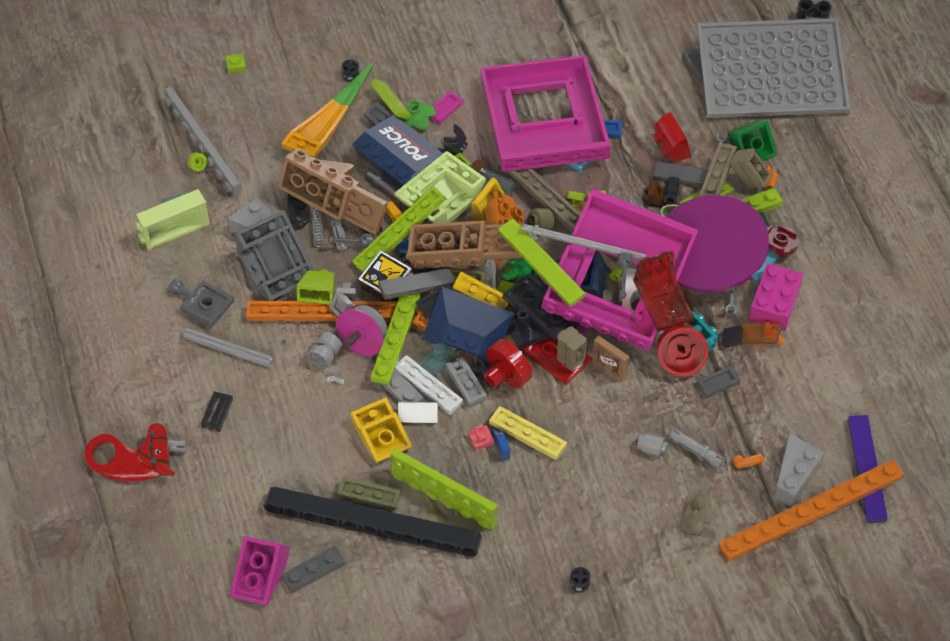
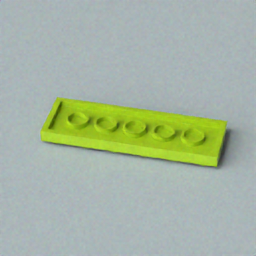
M397 449L392 451L390 454L391 474L395 479L403 480L413 489L421 490L433 500H439L447 508L457 510L465 518L477 521L483 528L495 529L498 520L497 504Z

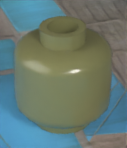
M536 208L530 211L526 221L527 225H539V228L551 230L555 223V217L550 209Z

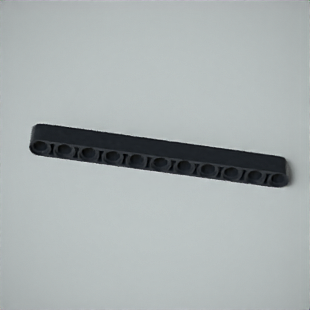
M279 487L269 488L263 506L266 511L274 514L470 557L477 556L482 540V534L475 530Z

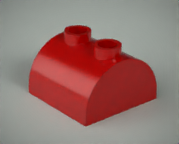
M669 112L662 116L654 126L655 133L652 136L657 144L661 142L662 147L660 149L664 157L669 156L675 162L691 158L692 155L687 138L673 114Z

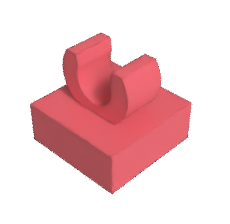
M479 425L475 429L468 431V436L475 451L494 445V440L487 425Z

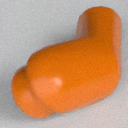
M766 164V168L772 175L765 186L766 190L775 188L778 174L770 165Z

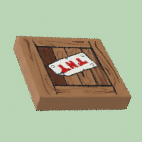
M598 336L594 340L592 361L624 382L628 375L629 355Z

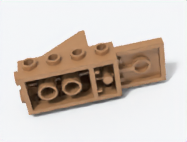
M298 149L288 153L284 159L277 188L339 221L344 218L376 235L379 232L388 204L387 201L359 187L360 182L351 177L354 169L353 164L315 159Z
M485 220L411 225L408 237L409 246L406 252L407 261H410L413 269L449 268L474 270V266L486 265L487 260L522 258V256L498 232V228L504 224L486 225Z

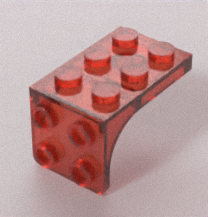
M665 251L654 257L642 258L637 264L633 279L657 332L694 320V316L675 277L673 267L675 254L673 251Z

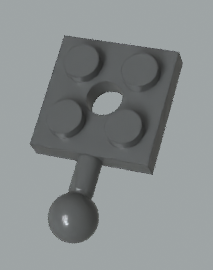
M179 279L171 281L169 285L172 293H181L188 297L180 306L181 311L211 328L234 302L233 296L204 280L194 291L186 288ZM204 302H212L210 306L202 305Z

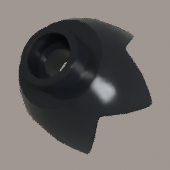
M456 124L453 125L456 137H443L445 149L438 148L443 154L446 151L453 156L458 153L462 154L468 146V143L465 142L467 139L465 133Z

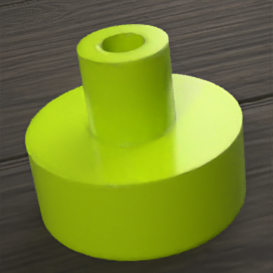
M195 152L188 157L187 163L190 169L199 172L206 168L207 158L205 155Z
M567 191L566 198L571 199L570 204L573 207H577L578 200L584 201V193Z

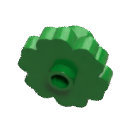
M523 257L512 258L505 263L500 275L507 281L515 277L521 280L529 273L533 276L535 271Z

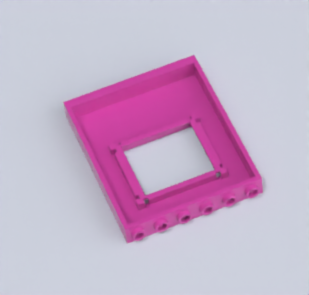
M586 55L480 68L481 85L502 172L610 159L611 146ZM566 88L574 117L523 124L518 123L512 94Z
M592 188L572 236L646 254L645 262L633 259L632 263L651 271L636 310L634 312L586 292V297L570 308L550 286L545 294L541 308L545 309L548 313L563 316L568 321L578 322L586 328L598 330L603 335H610L621 342L633 344L638 349L649 351L698 230ZM568 243L559 266L579 287L583 282L596 250ZM603 252V253H606V254H608V255H611V256H613V257L618 258V255L611 254V253H607V252Z

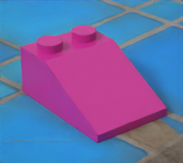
M244 536L229 597L268 606L285 570L290 546Z

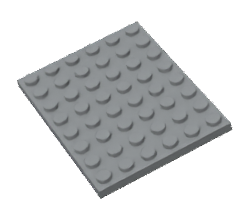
M838 18L697 23L707 118L850 113L851 108Z

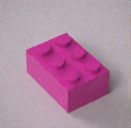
M767 263L751 307L749 320L761 324L772 322L773 327L786 331L804 273Z

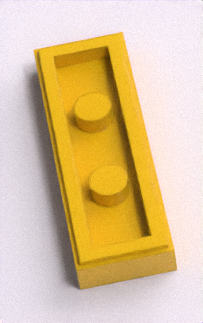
M459 272L452 286L453 290L504 310L508 305L502 299L503 293L463 272Z

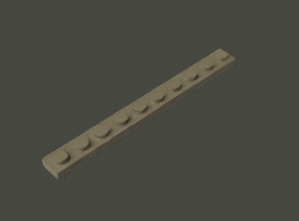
M723 143L718 144L699 197L721 195L731 168L730 161L737 152V146ZM677 283L671 298L682 300L686 288L681 287Z
M497 156V157H496V163H498V164L500 165V163H499V158H498V156ZM532 168L507 172L545 208L550 209L553 215L573 233L580 218V212ZM596 250L595 254L613 271L620 268L617 261L618 258Z

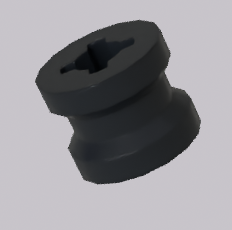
M348 59L342 63L343 79L352 82L360 74L358 62Z
M576 567L571 571L569 583L573 591L582 593L589 588L591 576L586 568Z

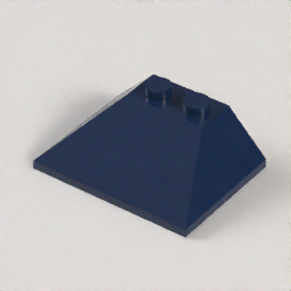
M441 287L422 340L440 346L442 343L478 356L476 360L480 359L490 365L486 351L499 339H505L514 313Z

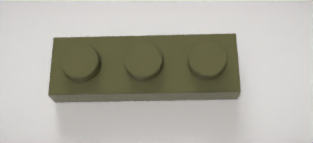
M344 476L337 492L338 498L396 511L401 496V490Z

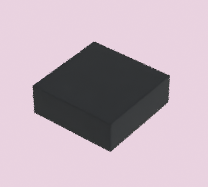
M741 325L723 329L722 346L724 348L742 345L743 327Z

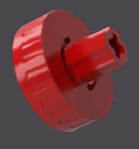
M676 324L664 330L657 341L656 354L662 367L672 375L690 376L698 372L708 358V344L704 336L697 328L691 325Z
M499 339L487 349L486 356L491 368L484 373V378L492 387L496 388L504 381L511 387L519 389L533 377V371L528 360L511 342Z

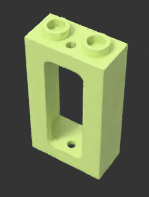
M199 189L136 214L138 222L135 223L139 232L138 238L141 244L145 243L148 250L210 225L206 201Z

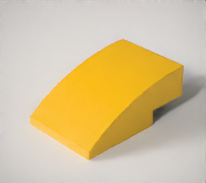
M387 397L350 413V419L357 433L376 463L390 458V454L394 449L403 452L413 447L396 412H393Z

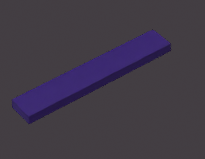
M868 415L848 416L858 476L878 467ZM882 489L862 498L867 523L887 522L888 516Z

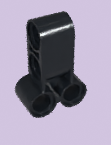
M800 0L796 17L799 20L829 19L831 4L825 0L818 1L816 4L812 0Z

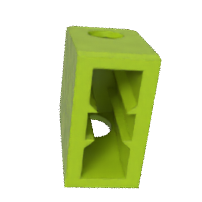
M326 269L307 271L297 283V302L330 305L335 292L334 273Z

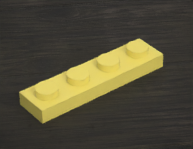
M501 406L498 407L489 420L490 425L556 461L567 447L566 441Z

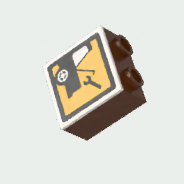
M380 251L360 276L361 289L383 302H396L399 297L384 300L378 287V282L413 275L412 268L408 264L396 260L391 254Z

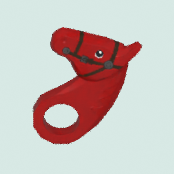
M161 423L149 426L146 440L136 451L123 444L111 434H100L92 438L85 448L84 457L87 465L96 473L110 480L141 482L157 478L161 475L174 476L175 474L169 468L170 455L166 427ZM103 444L114 445L116 453L112 461L103 465L97 464L94 459L97 448Z

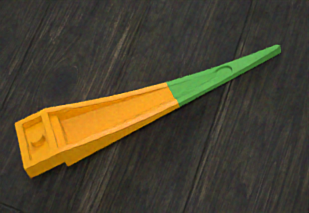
M373 63L369 64L324 107L291 130L283 140L282 148L291 152L296 149L302 150L309 156L316 158L325 149L371 72Z

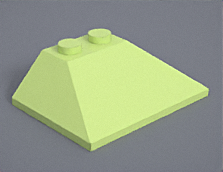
M446 151L396 191L394 196L411 207L434 186L446 197V200L426 219L433 224L451 223L471 206L473 200L480 193L486 178Z

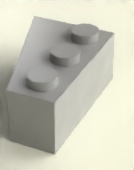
M256 198L228 218L229 231L235 234L274 215V213Z
M789 434L774 498L792 508L822 465L824 452Z

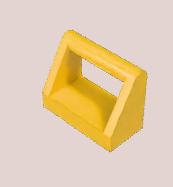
M495 178L489 180L471 203L472 220H485L486 223L485 209L488 208L487 201L492 199V191H499L500 198L505 196Z

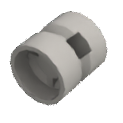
M322 332L316 344L307 353V356L313 364L326 369L334 360V356L343 347L342 342L334 334Z

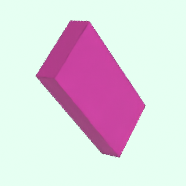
M452 91L448 92L433 105L436 114L429 118L440 125L464 104V100Z

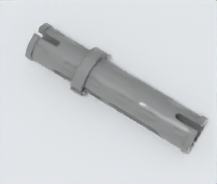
M676 428L670 433L669 440L694 453L701 461L709 462L718 469L723 466L725 458L712 451L711 447L698 443Z

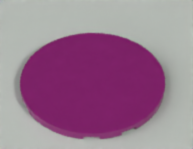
M724 195L700 196L678 205L666 216V218L698 230L677 282L683 288L702 293L727 291L728 288L740 286L750 280L752 275L757 270H760L766 260L769 250L767 226L761 215L742 200Z

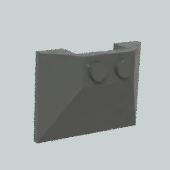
M284 210L235 233L237 254L254 288L268 301L297 288V283L306 272L314 271Z

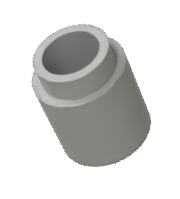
M649 433L641 434L637 449L642 450V452L661 457L662 453L665 454L668 448V442H665V437Z

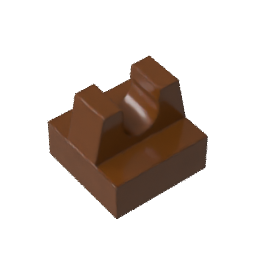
M657 180L649 181V186L643 188L644 193L647 195L642 197L645 204L653 203L655 206L663 205V188Z

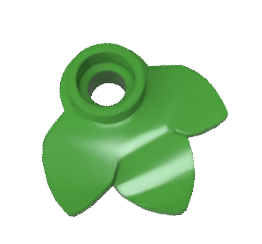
M412 100L407 105V110L410 112L411 117L408 120L402 119V122L409 127L415 126L416 129L424 131L429 126V117L434 116L436 111L431 105H423L418 100Z

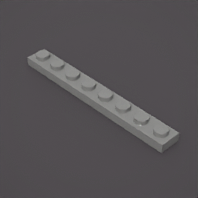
M166 88V97H164L166 105L172 108L175 118L181 120L183 129L185 131L188 130L192 142L197 143L200 153L207 157L209 166L211 168L214 167L216 176L219 180H223L227 192H231L234 197L240 196V183L173 88Z

